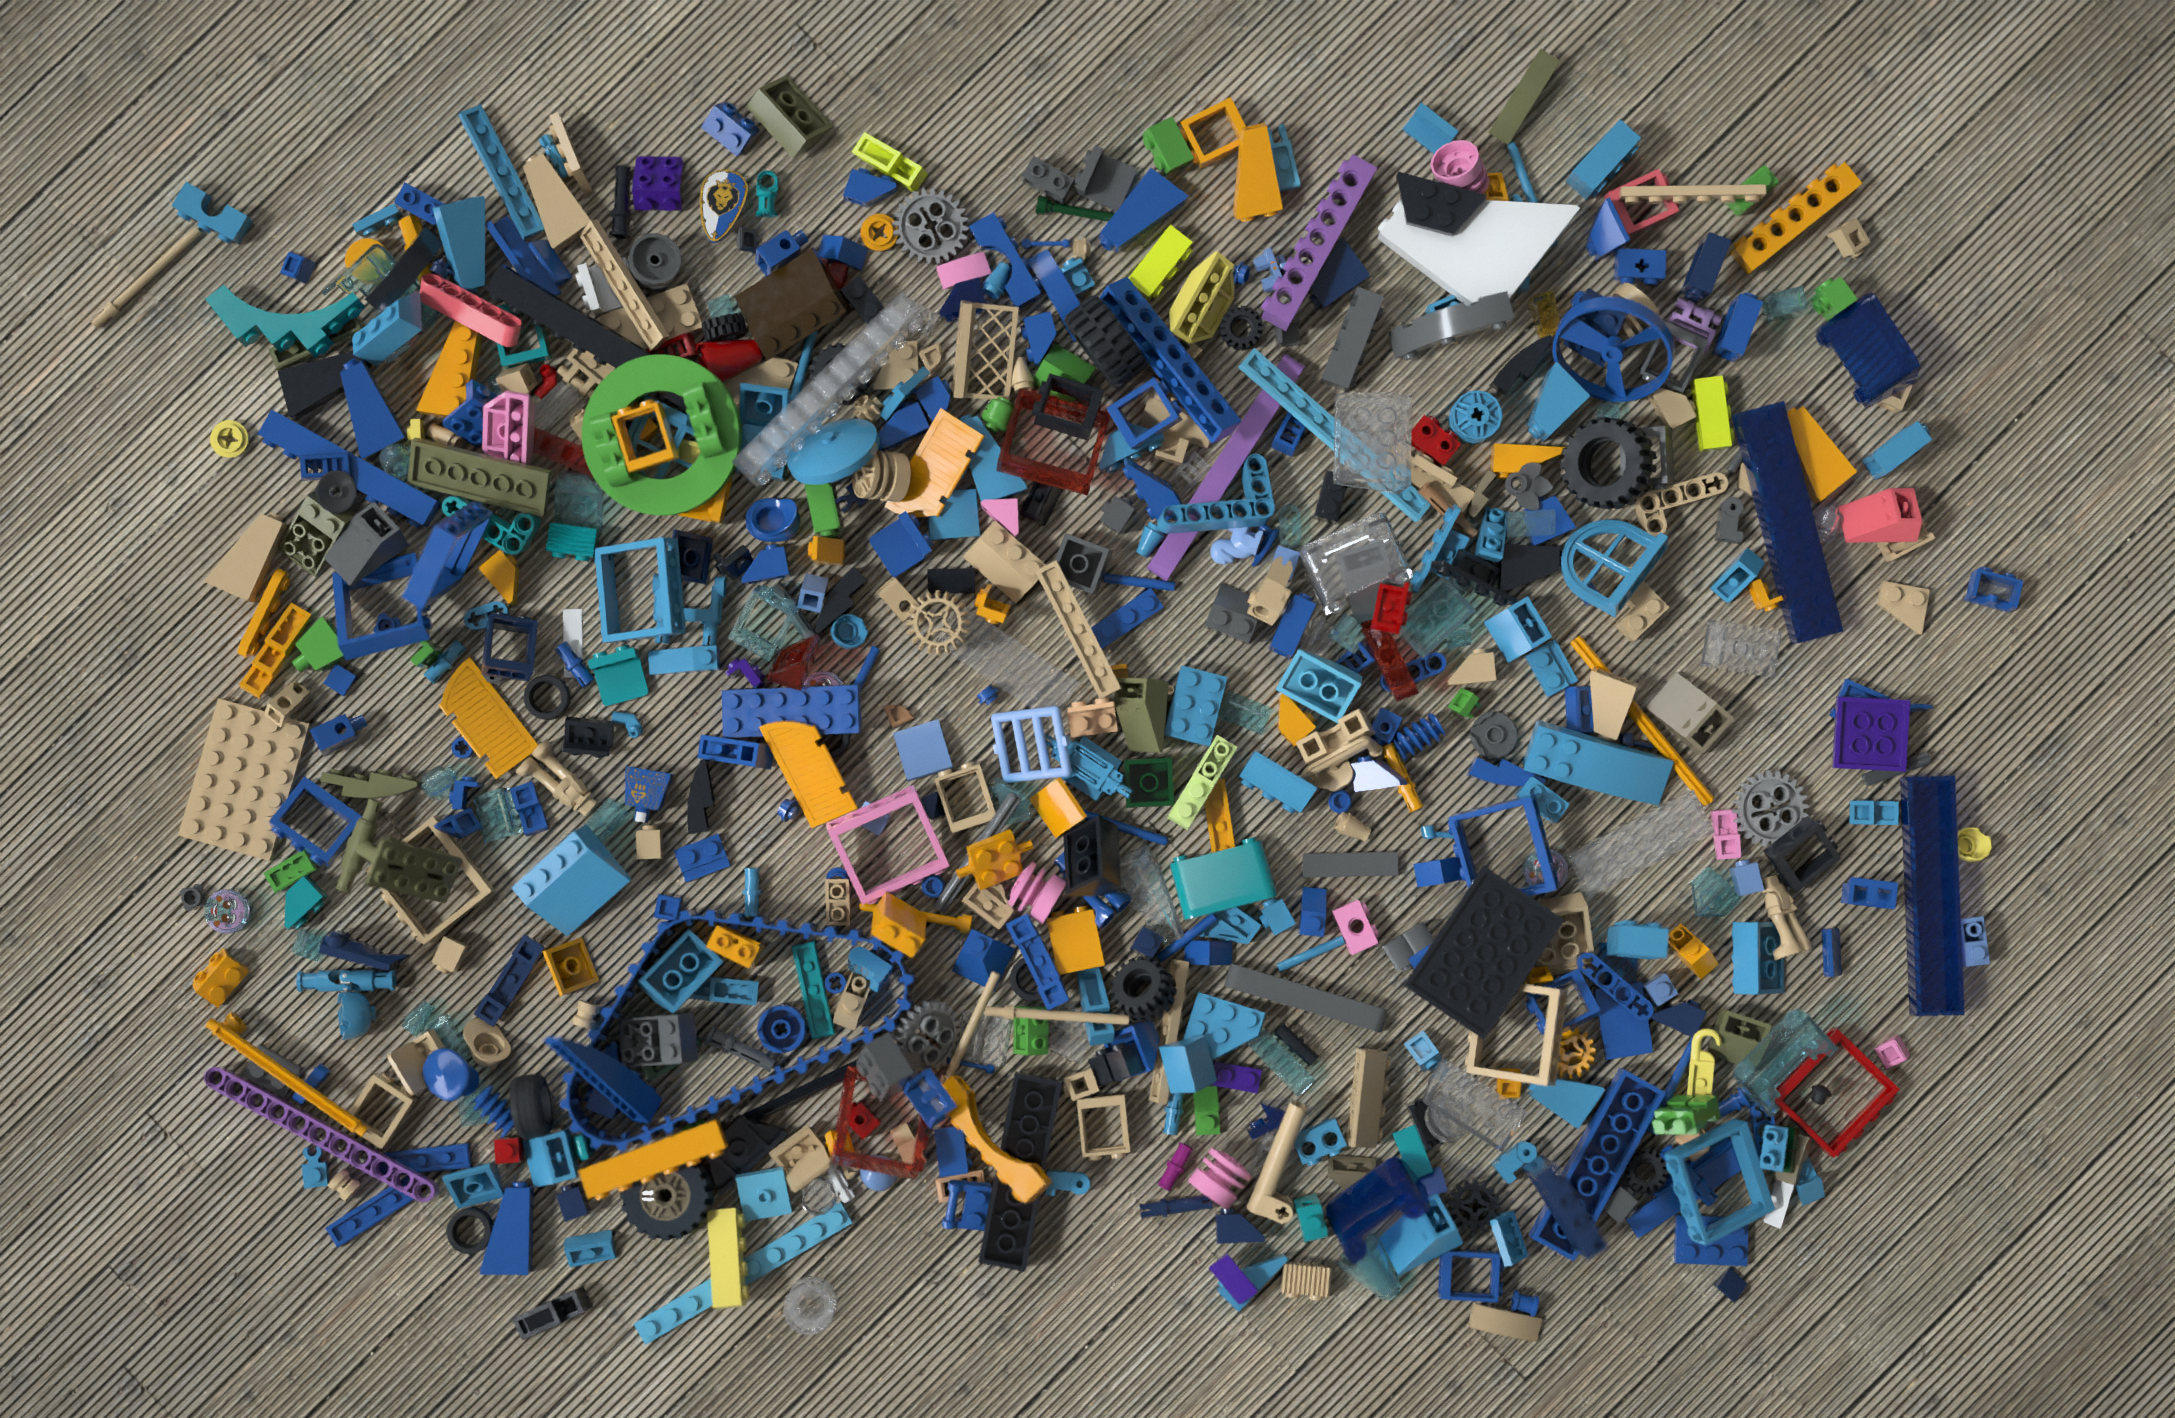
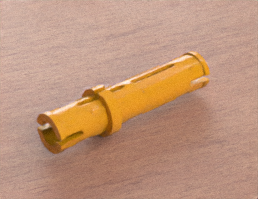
M1394 742L1383 746L1382 754L1388 766L1407 780V785L1398 786L1399 789L1397 791L1399 794H1402L1409 812L1411 813L1424 807L1415 789L1416 784L1415 782L1412 783Z

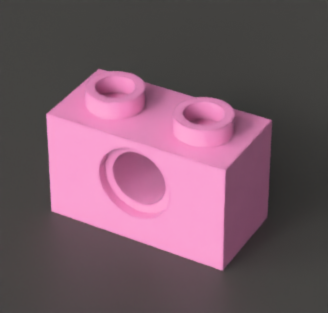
M1356 899L1331 911L1351 955L1378 944L1376 938L1380 936L1376 926L1369 924L1366 916H1369L1370 913L1364 902L1360 903ZM1355 919H1359L1363 924L1362 930L1358 933H1354L1350 928L1351 922Z

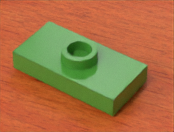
M305 850L302 853L298 852L263 873L275 894L296 883L303 876H308L318 870L316 864L310 859L309 853Z

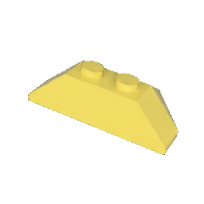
M1215 251L1191 271L1169 310L1170 331L1186 344L1212 338L1234 299V264L1218 251Z

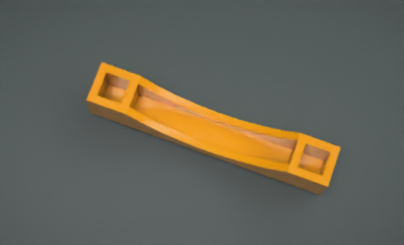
M951 1075L942 1085L957 1105L949 1113V1116L952 1118L951 1123L967 1135V1142L972 1147L979 1149L982 1153V1159L998 1171V1178L1003 1183H1008L1011 1186L1013 1195L1020 1202H1033L1052 1183L1051 1179L1038 1164L1016 1159L1002 1151L992 1141L979 1118L975 1092L960 1075Z

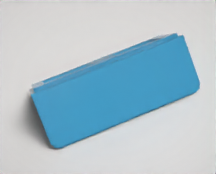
M612 1230L565 1238L564 1250L569 1267L617 1259Z

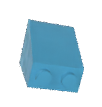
M1558 362L1546 372L1526 424L1529 428V434L1534 439H1540L1542 442L1590 397Z

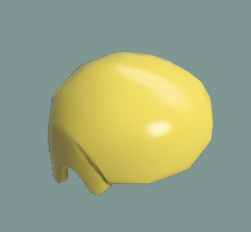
M1964 827L1955 833L1952 847L1955 855L1960 860L1976 863L1989 856L1992 850L1990 836L1981 833L1980 828Z

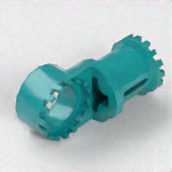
M769 170L760 172L757 176L756 196L759 197V209L756 212V216H765V218H768V215L769 218L777 217L775 198L778 196L779 181L776 174ZM769 175L774 178V185L772 187L764 188L761 185V180L764 176Z

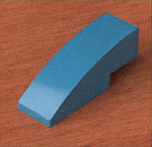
M1100 968L1076 971L1082 1012L1110 1014V1006ZM1085 1022L1090 1046L1112 1043L1114 1041L1112 1024Z

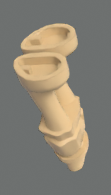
M547 739L539 744L532 755L549 767L562 781L558 783L531 756L516 770V773L521 777L532 776L536 778L553 794V797L559 799L560 803L571 808L574 807L573 810H578L583 816H586L598 803L590 796L592 793L590 791L587 792L588 790L583 781L578 779L575 773L572 774L555 758L552 754V745Z
M1778 875L1763 878L1762 882L1765 889L1762 892L1767 893L1765 894L1766 910H1768V917L1772 919L1781 939V945L1773 951L1775 960L1812 950V943L1796 918L1795 910L1797 907L1793 904L1794 900L1789 892L1785 890V885L1780 884Z

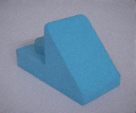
M1809 1156L1806 1161H1803L1799 1184L1794 1185L1802 1206L1825 1197L1822 1179L1816 1175Z

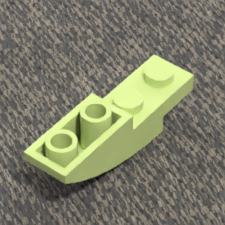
M1218 735L1215 737L1190 781L1170 811L1168 819L1186 830L1189 829L1227 767L1237 746Z

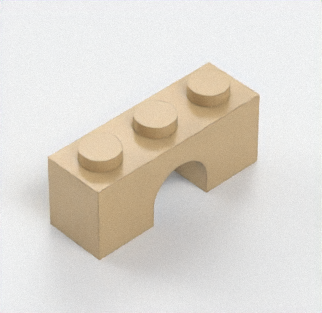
M1357 709L1338 720L1339 724L1324 732L1316 731L1297 741L1296 744L1306 764L1311 765L1362 736L1367 735L1370 737L1376 734L1366 713Z

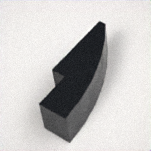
M1548 335L1521 350L1498 372L1489 386L1505 396L1517 377L1526 380L1553 337Z
M855 567L851 568L841 578L825 601L815 628L819 635L832 626L834 620L842 614H846L856 605L850 597L868 583Z
M707 759L700 760L691 783L687 804L688 834L710 831L706 808L715 807L716 805Z
M581 1285L512 1318L521 1339L525 1340L577 1316L593 1306L584 1286Z

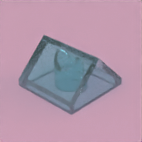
M498 788L473 798L478 820L482 826L481 831L484 843L521 834L509 788Z

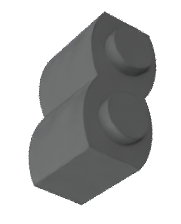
M1420 922L1382 945V948L1396 971L1402 969L1404 973L1413 968L1408 958L1431 944L1434 939L1424 922Z

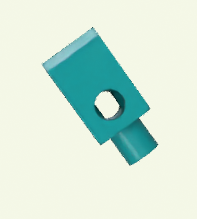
M1317 1194L1294 1198V1206L1303 1242L1308 1243L1327 1238L1328 1232Z

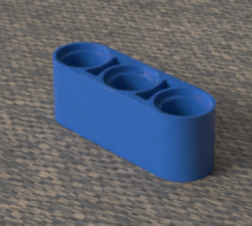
M1434 652L1390 669L1380 676L1379 685L1385 692H1394L1434 676L1445 669L1446 658L1441 653ZM1431 657L1439 659L1440 667L1438 670L1430 668L1429 659ZM1409 666H1414L1418 669L1419 673L1416 679L1408 677L1406 671ZM1387 675H1393L1396 678L1397 683L1395 687L1390 688L1386 686L1384 680Z

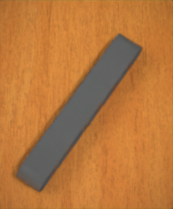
M1232 963L1230 964L1224 984L1225 987L1379 1033H1382L1388 1013L1387 1009Z

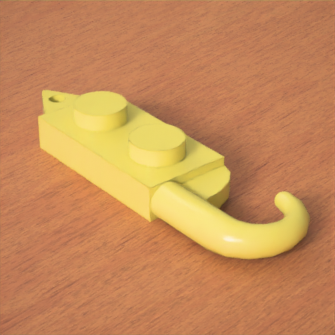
M1709 1028L1697 1031L1692 1039L1687 1095H1694V1097L1697 1095H1712L1715 1059L1708 1051L1701 1050L1703 1037L1712 1036L1715 1038L1716 1044L1720 1046L1721 1038L1715 1030Z

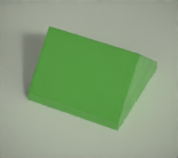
M1055 344L1043 359L1033 379L1035 382L1034 386L1040 389L1042 380L1047 382L1049 373L1087 384L1096 368L1060 345ZM1051 391L1050 396L1070 408L1073 407L1077 398Z

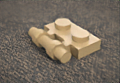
M574 348L566 358L573 364L572 367L567 369L564 365H561L557 373L563 377V381L567 384L571 383L579 390V394L584 398L588 397L590 399L594 393V386L596 384L599 385L615 367L608 363L606 366L593 359L595 355L588 351L582 353ZM580 370L590 377L586 383L577 377Z

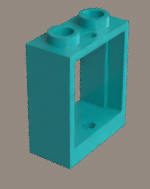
M508 304L497 306L512 315L517 314L510 309L511 306L509 307ZM535 325L540 348L507 355L506 347L497 343L502 367L507 370L525 363L530 365L551 360L552 357L545 327L541 328Z

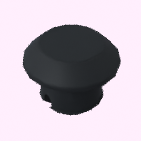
M1816 1084L1811 1087L1813 1090L1811 1100L1816 1104L1823 1105L1827 1097L1832 1096L1830 1089L1825 1086Z

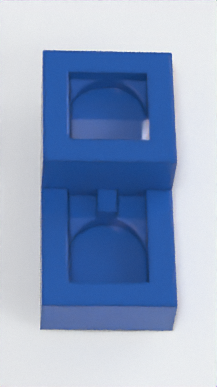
M531 781L510 788L524 834L530 836L548 830V822L534 782Z

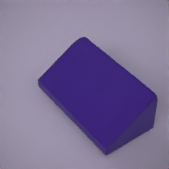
M1227 1252L1208 1267L1239 1305L1258 1292L1255 1285Z

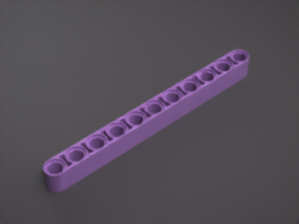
M1285 354L1277 368L1295 383L1305 366ZM1261 390L1188 504L1218 502L1280 407V404L1266 391ZM1189 514L1191 520L1198 521L1196 516ZM1199 531L1168 534L1147 569L1167 581Z
M212 1067L205 1072L204 1082L209 1088L420 1202H428L436 1199L438 1196L439 1186L435 1181L224 1067ZM219 1071L222 1074V1081L216 1084L214 1074ZM237 1083H241L243 1086V1092L239 1096L234 1091ZM258 1094H261L264 1098V1103L260 1107L255 1103V1098ZM279 1105L285 1109L282 1118L276 1115V1108ZM300 1116L306 1121L303 1129H299L296 1124ZM320 1128H324L326 1131V1138L323 1141L317 1137V1132ZM341 1139L347 1142V1149L344 1152H341L338 1148V1143ZM362 1150L368 1154L366 1163H362L359 1160V1153ZM382 1162H386L389 1165V1172L386 1175L382 1174L379 1169ZM403 1173H407L410 1177V1183L407 1186L402 1185L400 1181ZM425 1184L431 1188V1194L427 1198L421 1193V1188Z

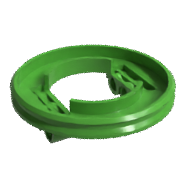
M648 355L628 361L617 367L601 381L586 407L582 424V446L588 468L599 486L612 499L631 510L644 514L667 516L696 509L707 503L722 490L738 463L742 444V427L735 401L717 376L691 360L672 355ZM655 392H673L683 397L687 407L686 412L689 414L695 431L693 434L697 439L700 450L698 458L689 469L669 479H654L639 471L635 473L628 471L612 420V416L618 415V410L632 407L642 397Z

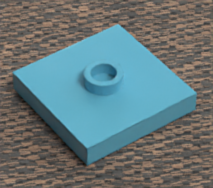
M783 1167L736 1175L745 1222L792 1213Z

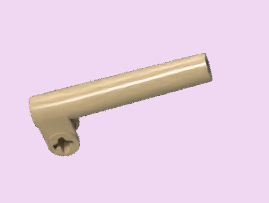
M1290 1101L1246 1206L1250 1212L1278 1223H1287L1293 1216L1294 1201L1291 1197L1276 1192L1308 1111V1107L1301 1102ZM1282 1206H1283V1207H1286V1209L1284 1210V1212H1282V1211L1279 1210V1209L1282 1208Z

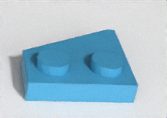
M923 366L907 382L903 383L900 381L892 390L894 395L890 394L882 403L885 407L879 415L888 420L900 408L899 406L904 404L914 390L917 389L916 386L930 372Z

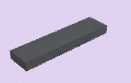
M1398 852L1302 854L1303 877L1399 876Z

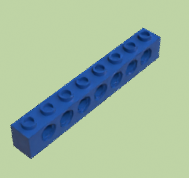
M1128 277L1107 285L1099 298L1123 325L1143 353L1149 365L1161 380H1164L1165 385L1209 441L1214 444L1232 435L1242 420L1153 310Z

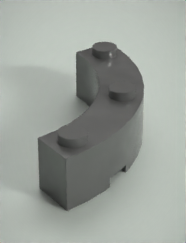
M1505 291L1478 298V301L1471 303L1470 306L1465 307L1463 302L1411 320V324H1403L1390 330L1388 334L1395 359L1404 358V361L1417 358L1418 353L1440 343L1442 346L1456 342L1455 338L1492 327L1494 331L1508 327L1507 323L1515 318L1508 292Z

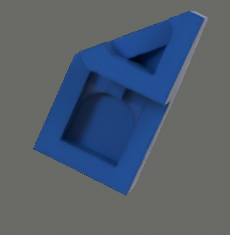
M470 807L434 825L435 829L458 839H463L482 828Z

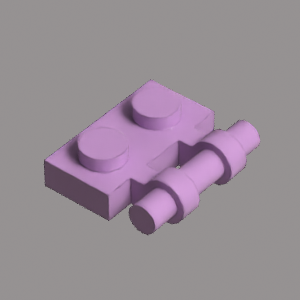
M1678 298L1675 307L1682 309V314L1672 312L1669 321L1707 337L1708 343L1703 353H1707L1716 333V330L1708 327L1709 323L1711 322L1718 326L1722 317L1714 314V311L1707 308L1705 310L1694 305L1695 302L1691 300L1685 301ZM1690 314L1702 318L1701 323L1689 319ZM1672 335L1673 340H1676L1693 349L1696 348L1695 345Z

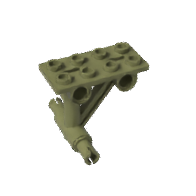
M369 798L362 818L360 817L357 820L352 836L347 841V849L341 862L343 870L335 888L350 893L356 874L361 872L365 860H368L372 863L365 884L368 886L446 903L462 859L436 848L427 847L423 849L411 846L392 837L381 839L379 846L374 845L372 841L378 828L376 820L383 802Z

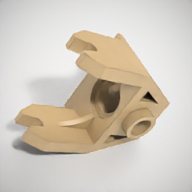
M1281 556L1273 560L1265 579L1258 583L1256 590L1252 591L1247 601L1250 604L1247 613L1273 626L1281 614L1291 593V590L1285 587L1293 571L1292 563L1288 561L1286 565H1282L1283 557Z

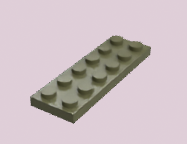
M416 437L411 440L407 484L541 517L546 515L551 470Z

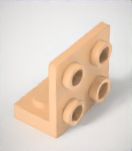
M1109 698L1096 699L1095 704L1086 705L1085 701L1071 703V708H1067L1071 738L1118 732L1115 702H1109Z

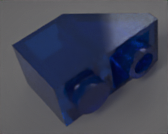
M979 277L955 284L939 311L941 321L945 319L947 322L959 320L961 300L986 303ZM976 308L975 315L983 313V309Z

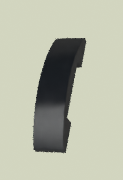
M424 227L410 243V247L385 277L375 285L364 300L382 313L410 287L442 246V241Z

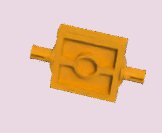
M1008 829L967 846L969 855L968 865L956 869V874L959 879L973 874L977 887L980 890L986 889L1020 875L1023 871L1021 853L1034 849L1033 844L1029 839L1017 845L1013 832Z

